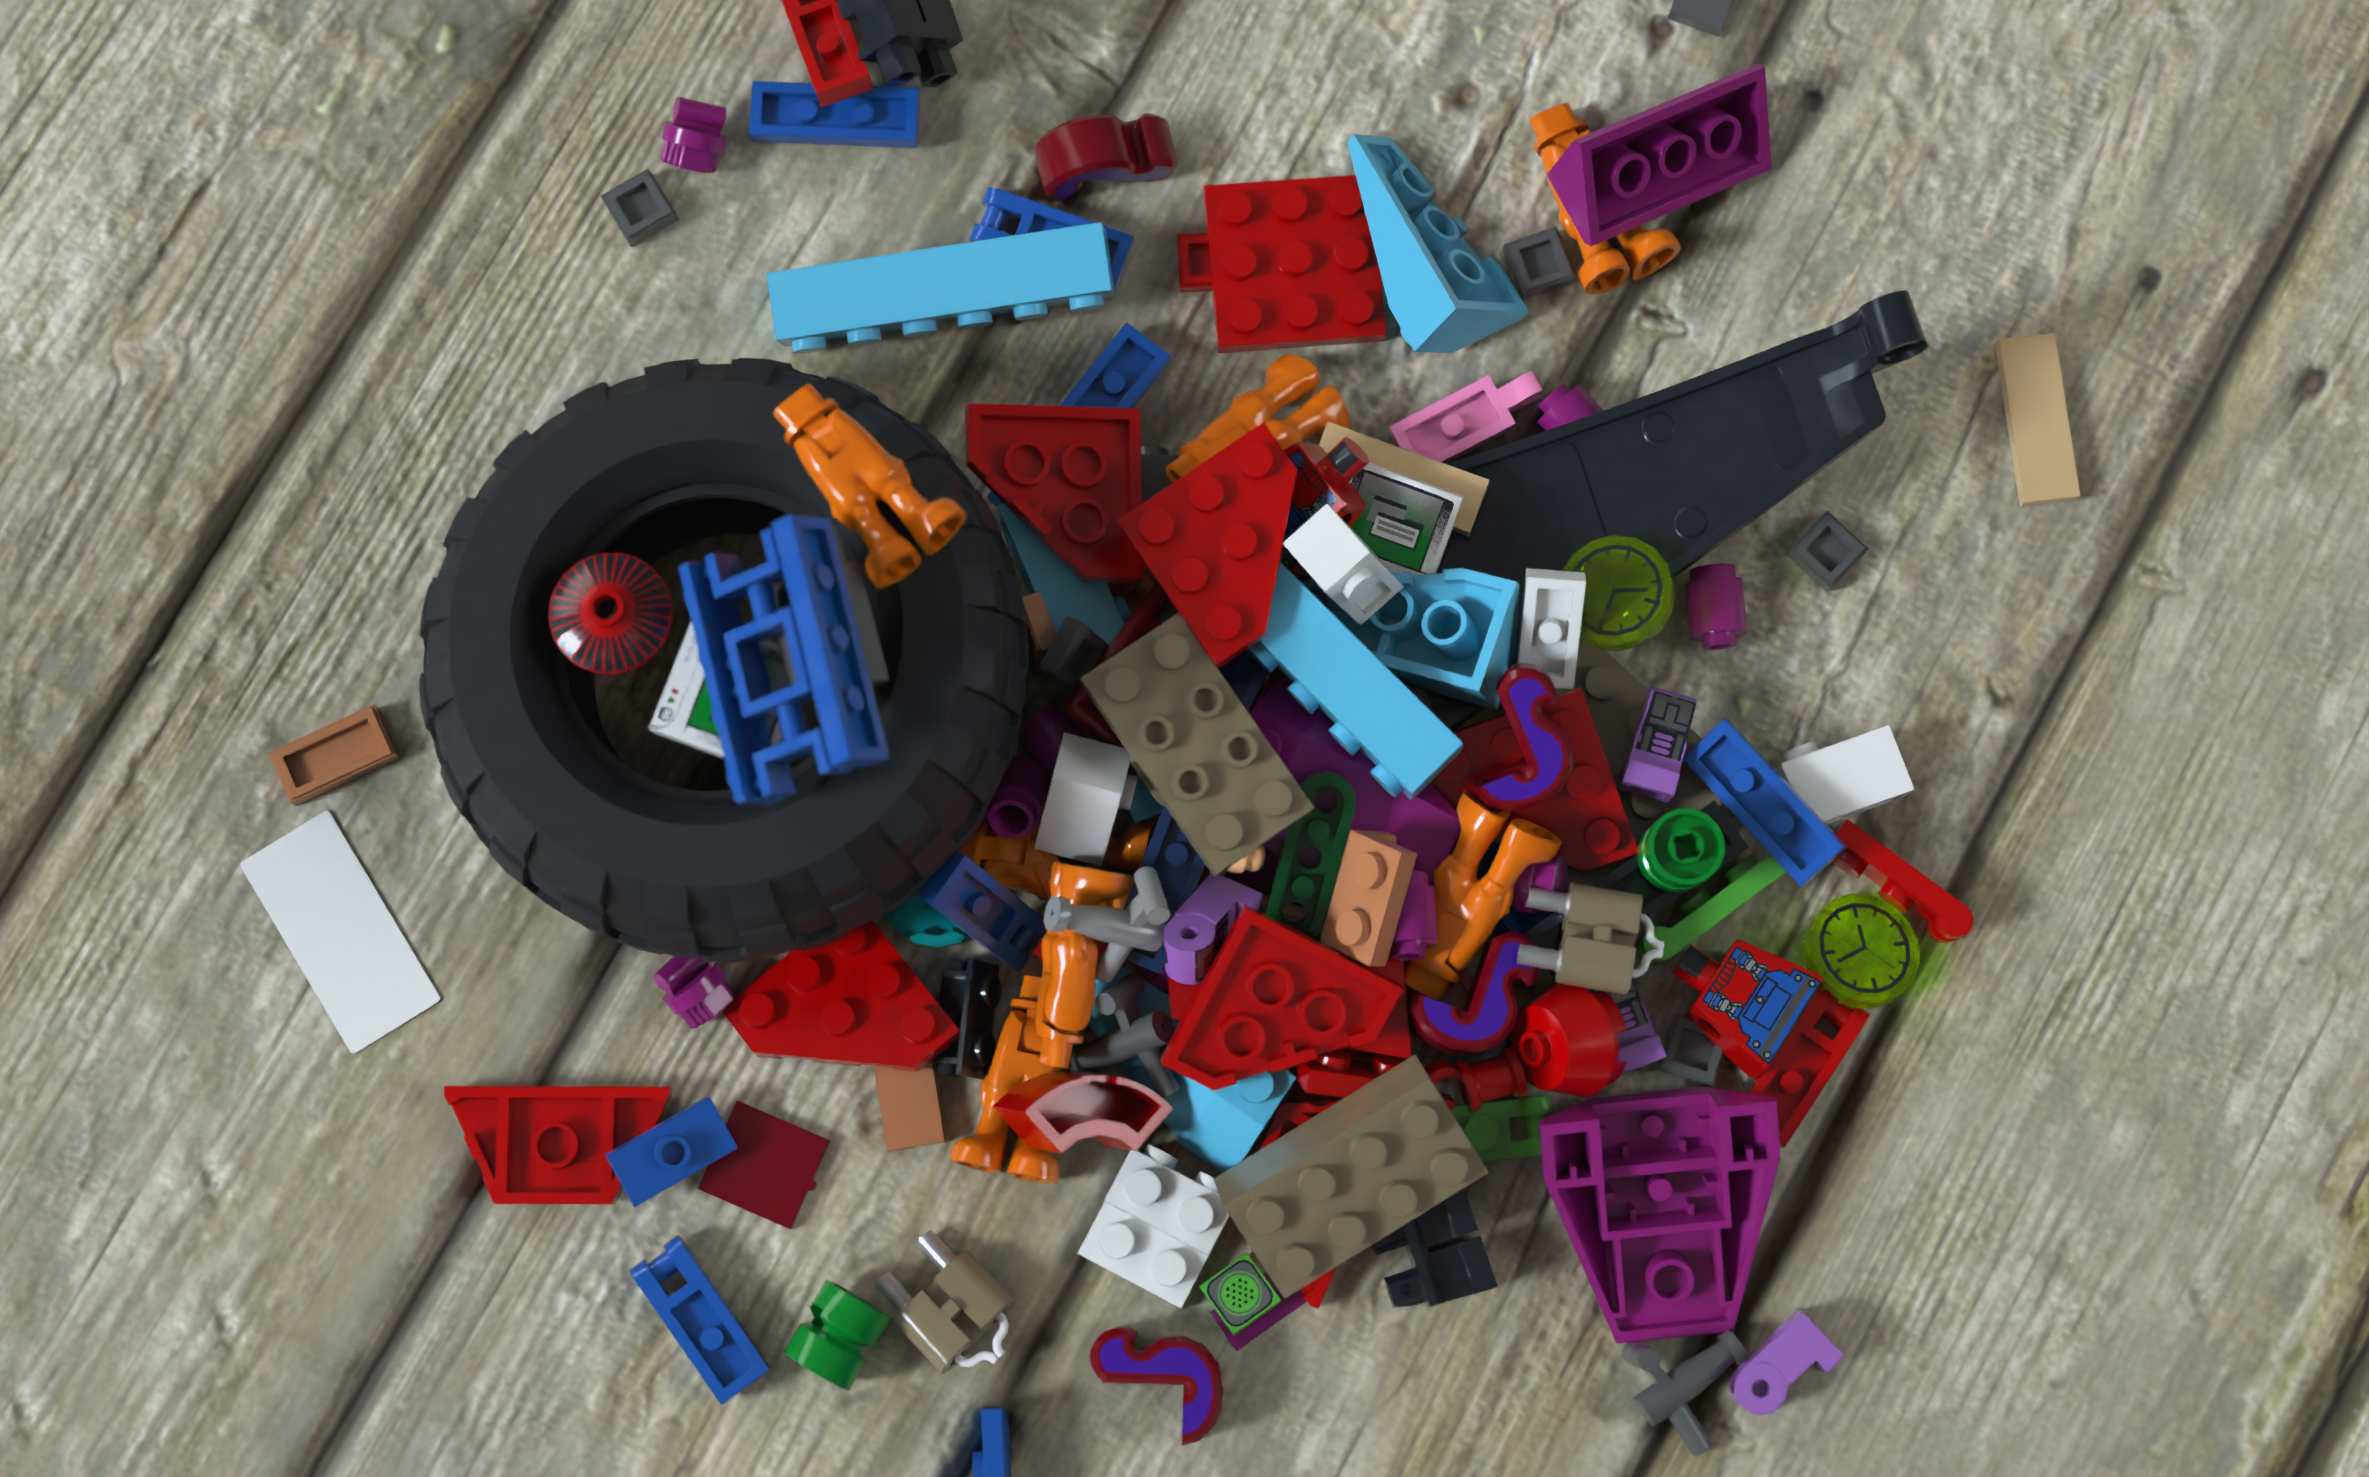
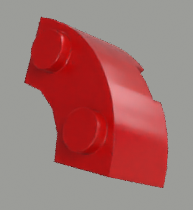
M1071 1070L1055 1071L1031 1078L1013 1088L993 1106L1028 1147L1060 1154L1077 1141L1093 1137L1105 1146L1137 1151L1173 1110V1107L1164 1098L1135 1081L1116 1076Z

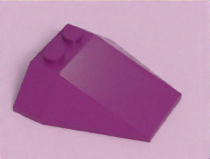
M1283 674L1255 705L1250 716L1295 781L1300 785L1310 774L1323 770L1336 772L1346 778L1356 798V807L1350 830L1385 831L1395 835V844L1417 853L1413 870L1426 872L1428 874V884L1433 886L1435 869L1452 854L1459 839L1461 825L1456 809L1432 782L1412 801L1402 791L1396 797L1389 794L1370 773L1376 765L1360 749L1354 755L1348 753L1328 731L1334 723L1319 708L1312 714L1307 712L1288 692L1287 688L1293 682ZM1321 790L1314 797V804L1323 810L1330 809L1336 802V795L1331 790ZM1287 829L1263 844L1265 848V861L1259 871L1250 872L1244 870L1242 874L1226 871L1224 877L1269 896ZM1314 846L1303 848L1299 854L1300 862L1307 866L1317 864L1321 858L1320 850Z
M1703 1086L1588 1098L1539 1121L1543 1179L1616 1343L1723 1333L1726 1330L1733 1332L1781 1158L1776 1099L1774 1097Z

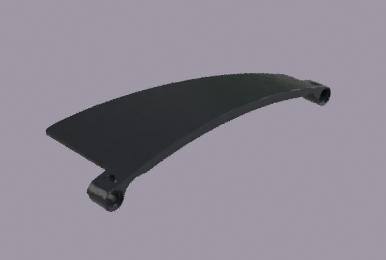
M1902 290L1885 294L1865 303L1851 316L1824 329L1800 336L1729 365L1596 414L1447 463V465L1489 479L1490 481L1469 537L1454 531L1451 532L1437 573H1443V569L1465 568L1516 581L1520 585L1516 656L1513 665L1516 664L1526 568L1573 572L1579 561L1596 549L1610 545L1630 546L1646 554L1658 568L1662 586H1664L1883 425L1886 413L1872 374L1919 355L1928 348L1909 292ZM1611 549L1609 550L1610 556H1607L1606 551L1596 553L1589 559L1592 563L1591 565L1587 561L1582 564L1578 572H1584L1586 577L1582 615L1587 614L1583 618L1586 623L1598 629L1601 619H1604L1605 622L1602 627L1604 628L1644 600L1645 597L1647 598L1658 590V584H1651L1650 582L1656 580L1655 572L1649 564L1645 567L1642 566L1646 562L1643 557L1631 552L1627 562L1624 561L1627 550ZM1296 577L1298 580L1313 579L1312 577ZM1613 588H1648L1647 592L1615 593L1609 612L1605 613V608ZM1581 625L1579 644L1594 635L1595 632ZM1401 681L1450 731L1487 708Z

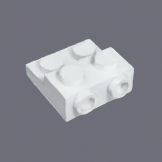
M1147 1144L1143 1153L1131 1150L1128 1153L1077 1254L1182 1309L1229 1214L1223 1206L1213 1177L1199 1171L1193 1181L1174 1171L1178 1159Z

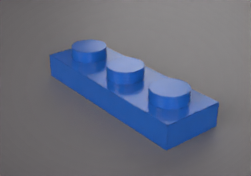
M752 81L749 136L752 142L918 148L920 90L914 87L873 86V90L821 108L812 83Z
M1723 719L1683 757V760L1800 887H1805L1847 848L1844 842L1729 719Z

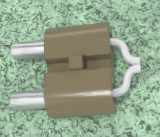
M1571 883L1568 893L1529 887L1528 901L1525 902V907L1563 913L1561 929L1563 930L1562 941L1559 944V950L1520 944L1517 964L1555 970L1556 983L1627 995L1632 978L1642 976L1648 970L1652 959L1662 958L1664 942L1655 938L1654 925L1651 919L1641 913L1642 895L1578 883ZM1641 922L1645 926L1648 943L1656 949L1648 951L1643 956L1640 966L1634 969L1636 955L1635 939L1639 933Z
M929 1230L918 1240L917 1246L941 1269L933 1278L934 1282L925 1291L921 1290L915 1297L890 1272L881 1276L874 1286L899 1311L894 1320V1325L941 1374L949 1372L957 1364L963 1367H972L982 1360H989L992 1364H995L1005 1354L1001 1347V1342L1007 1334L1009 1327L1006 1315L1014 1307L1016 1300L969 1251H963L956 1256L932 1230ZM1000 1324L999 1331L993 1338L992 1346L994 1353L982 1351L971 1358H964L977 1346L976 1342L985 1333L988 1335Z

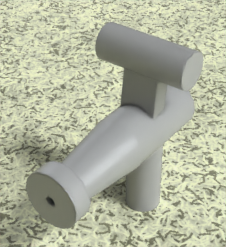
M1142 867L1135 872L1134 880L1138 894L1125 910L1110 906L1071 904L1068 898L1056 895L1052 896L1046 905L1044 925L1047 930L1061 933L1068 929L1103 942H1108L1096 964V978L1102 982H1112L1132 948L1155 952L1164 941L1165 922L1170 917V911L1157 871L1153 867Z

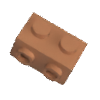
M1350 830L1320 942L1368 966H1386L1417 853L1395 844L1396 836L1388 832Z

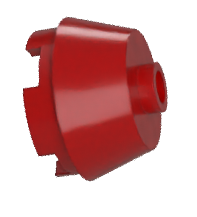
M1557 983L1518 1013L1511 1032V1046L1518 1055L1526 1080L1534 1087L1577 1097H1590L1600 1092L1604 1087L1614 1083L1622 1074L1626 1061L1618 1060L1620 1050L1618 1033L1626 1032V1025L1618 1006L1605 991L1592 992L1584 987Z

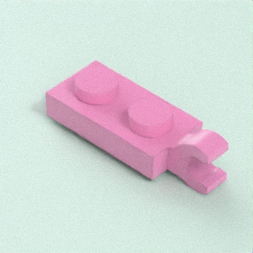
M1532 371L1519 376L1498 389L1491 377L1487 375L1389 426V434L1397 447L1447 464L1515 429L1516 422L1510 412L1523 409L1541 399L1539 393L1543 389Z

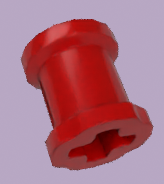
M1511 1045L1502 1047L1500 1054L1495 1057L1473 1064H1467L1464 1060L1454 1064L1461 1074L1460 1079H1456L1458 1088L1470 1113L1479 1111L1481 1104L1508 1094H1514L1517 1098H1520L1528 1093L1522 1065Z

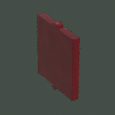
M737 1100L726 1123V1127L738 1148L709 1164L697 1189L792 1230L808 1191H813L817 1187L814 1178L830 1144V1140Z

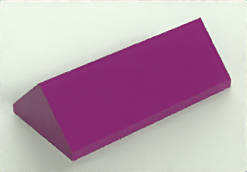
M1760 64L1753 65L1575 139L1547 173V177L1584 243L1592 247L1771 170L1765 67Z

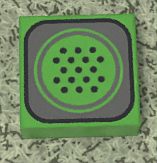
M1247 1252L1199 1286L1233 1336L1282 1302Z

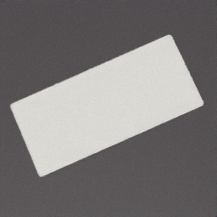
M329 811L320 813L241 862L240 866L352 1054L364 1049L440 1001L438 992Z

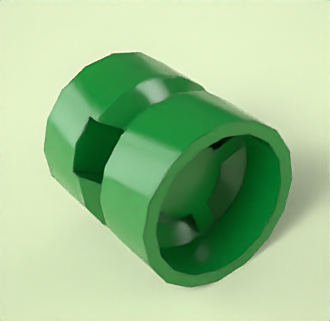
M1678 808L1664 814L1642 835L1637 848L1638 865L1643 876L1654 887L1668 893H1683L1705 882L1720 868L1725 855V838L1719 825L1708 814L1694 808Z
M826 1279L810 1306L814 1319L811 1323H800L783 1352L818 1376L849 1391L866 1363L862 1350L864 1347L876 1346L892 1317L858 1295Z

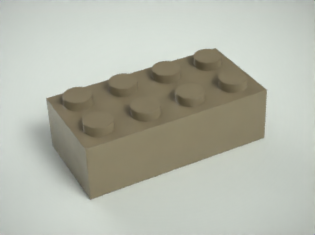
M1414 1054L1214 1178V1182L1224 1208L1285 1299L1489 1172L1420 1060Z

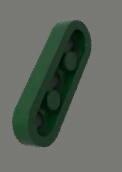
M1327 770L1310 774L1299 785L1314 806V809L1287 828L1266 905V915L1313 939L1319 935L1325 923L1356 807L1355 794L1347 779L1336 772ZM1321 790H1331L1336 795L1334 806L1326 810L1319 809L1314 804L1315 795ZM1308 846H1314L1321 852L1319 862L1312 866L1304 865L1299 860L1301 850ZM1289 904H1302L1306 908L1304 918L1297 922L1287 920L1284 916V910Z

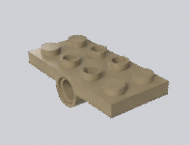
M1179 613L1080 678L1079 683L1129 753L1132 766L1142 783L1160 805H1165L1214 878L1313 811L1314 806Z

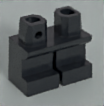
M836 0L843 20L858 21L865 38L861 41L858 48L859 61L878 62L886 85H901L908 83L918 76L922 87L936 88L957 75L958 72L950 49L962 42L963 38L950 0Z
M1464 1188L1372 1244L1375 1255L1405 1246L1413 1267L1383 1278L1393 1308L1413 1306L1424 1302L1426 1307H1432L1498 1287L1481 1236L1433 1252L1428 1251L1430 1246L1478 1230Z

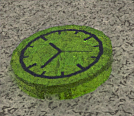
M1611 535L1590 541L1571 556L1563 571L1585 573L1586 587L1580 640L1596 649L1623 651L1634 648L1633 645L1641 643L1646 638L1650 640L1658 634L1672 613L1675 588L1669 567L1654 547L1635 537Z
M1848 894L1831 900L1813 917L1803 938L1804 962L1807 969L1824 978L1819 988L1823 992L1828 990L1833 996L1840 998L1837 1002L1850 1008L1874 1009L1893 1002L1913 983L1920 964L1919 943L1910 922L1892 904L1873 895Z

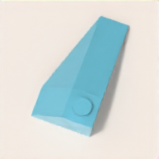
M1353 134L1347 143L1388 305L1401 327L1402 337L1415 352L1454 353L1524 319L1529 311L1505 270L1492 255L1487 256L1483 260L1463 236L1470 229L1459 216L1451 218L1430 199L1434 194L1433 186L1393 139Z
M1465 568L1443 569V573L1412 575L1410 572L1392 573L1404 587L1360 626L1323 591L1314 579L1299 580L1400 681L1444 696L1498 709L1500 698L1496 689L1497 684L1503 673L1513 665L1516 656L1520 586L1516 581Z
M1121 966L1112 982L1105 983L1096 978L1095 999L1100 993L1128 974H1132V972ZM1142 979L1144 990L1134 998L1140 1016L1142 1017L1161 1010L1171 1019L1169 995ZM1094 1000L1088 1026L1099 1038L1108 1031L1119 1027V1023L1115 1013L1111 1015L1100 1013L1096 1008ZM1172 1020L1174 1030L1177 1029L1180 1021ZM1168 1044L1160 1047L1162 1052L1165 1051ZM1139 1056L1118 1063L1132 1081L1140 1083L1156 1092ZM1285 1069L1273 1073L1269 1070L1237 1080L1235 1085L1213 1091L1172 1070L1181 1089L1164 1098L1173 1107V1110L1163 1121L1185 1149L1224 1173L1245 1159L1297 1077Z

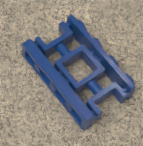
M788 515L772 522V528L761 532L768 562L742 573L738 554L712 553L705 556V561H688L679 566L684 588L683 596L689 609L698 646V659L704 671L712 705V717L718 730L727 767V780L732 788L734 800L737 804H772L782 800L784 796L796 793L789 762L815 753L819 774H845L853 771V767H871L890 759L830 518ZM785 580L791 606L778 610L772 585ZM749 596L755 621L743 626L737 600ZM785 633L797 683L772 693L760 643ZM815 699L821 728L808 732L802 704ZM778 714L784 742L772 746L765 718Z

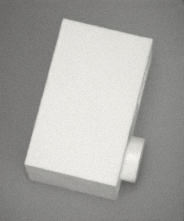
M1328 504L1323 506L1283 542L1285 547L1323 591L1360 626L1404 587L1368 545Z
M1889 725L1818 750L1815 741L1797 746L1783 753L1786 762L1781 763L1776 768V771L1827 825L1902 799L1915 790Z
M1064 733L1034 849L1102 866L1118 808L1130 810L1138 776L1127 774L1130 755L1125 748Z

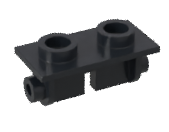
M968 958V960L949 959L948 970H942L939 1005L945 1012L957 1013L955 1025L960 1030L959 1040L932 1060V1063L938 1064L937 1075L960 1077L961 1075L983 1080L988 1074V1068L992 1062L996 1047L992 1034L994 1012L1000 1002L1002 992L1001 981L998 976L999 965L974 958Z

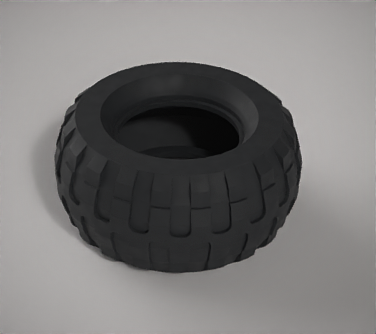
M760 358L732 359L731 364L707 365L700 364L698 359L669 361L645 367V375L624 380L610 387L607 382H601L580 391L562 402L566 409L546 421L532 434L525 429L512 440L494 460L493 466L496 470L483 484L475 499L467 496L454 517L445 537L443 546L446 548V555L438 578L433 577L432 582L428 586L421 613L419 635L424 640L425 649L424 673L421 674L419 680L420 706L425 728L432 736L436 754L441 765L440 775L458 811L466 818L478 838L489 849L491 856L504 871L535 894L545 904L591 931L637 950L660 955L668 954L677 957L706 959L714 962L751 961L761 956L778 955L795 950L806 951L828 945L848 936V932L870 922L877 916L885 912H893L917 895L930 877L948 861L956 850L961 851L976 833L988 813V805L997 791L1005 771L1009 770L1021 733V720L1026 700L1030 665L1025 609L1012 558L990 507L979 490L974 488L968 477L955 464L950 453L917 422L908 421L902 415L880 402L877 395L857 384L832 376H827L825 379L793 369L790 363ZM806 384H812L825 400L833 398L838 403L840 410L847 413L864 427L891 456L901 459L910 475L912 487L929 502L943 497L951 498L967 514L966 520L950 541L933 555H927L913 539L911 533L893 509L883 501H877L879 513L901 536L913 545L921 556L919 566L912 573L890 586L879 589L868 579L864 571L865 561L870 553L866 544L857 531L849 529L838 519L832 517L829 502L808 474L795 448H792L785 441L784 437L787 430L773 415L775 409L783 401ZM788 515L830 518L833 526L837 527V533L840 534L838 539L842 542L846 562H859L889 678V680L873 687L890 759L871 767H853V771L845 774H819L815 753H812L803 762L790 769L796 793L784 796L782 800L772 804H737L732 790L698 791L673 787L652 780L624 764L611 745L598 712L594 673L577 666L568 659L556 644L550 629V601L554 589L563 575L575 564L598 554H626L636 557L650 566L670 551L703 538L737 533L761 535L762 531L772 528V522ZM606 599L600 602L596 611L597 616L601 619H608L616 601Z

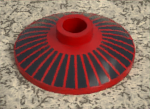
M621 553L598 554L575 564L558 582L552 594L549 607L550 629L556 644L564 655L577 666L587 671L605 675L630 672L649 662L666 642L673 619L672 600L662 578L644 561ZM606 599L615 600L618 605L616 614L609 619L599 618L596 612L599 603Z

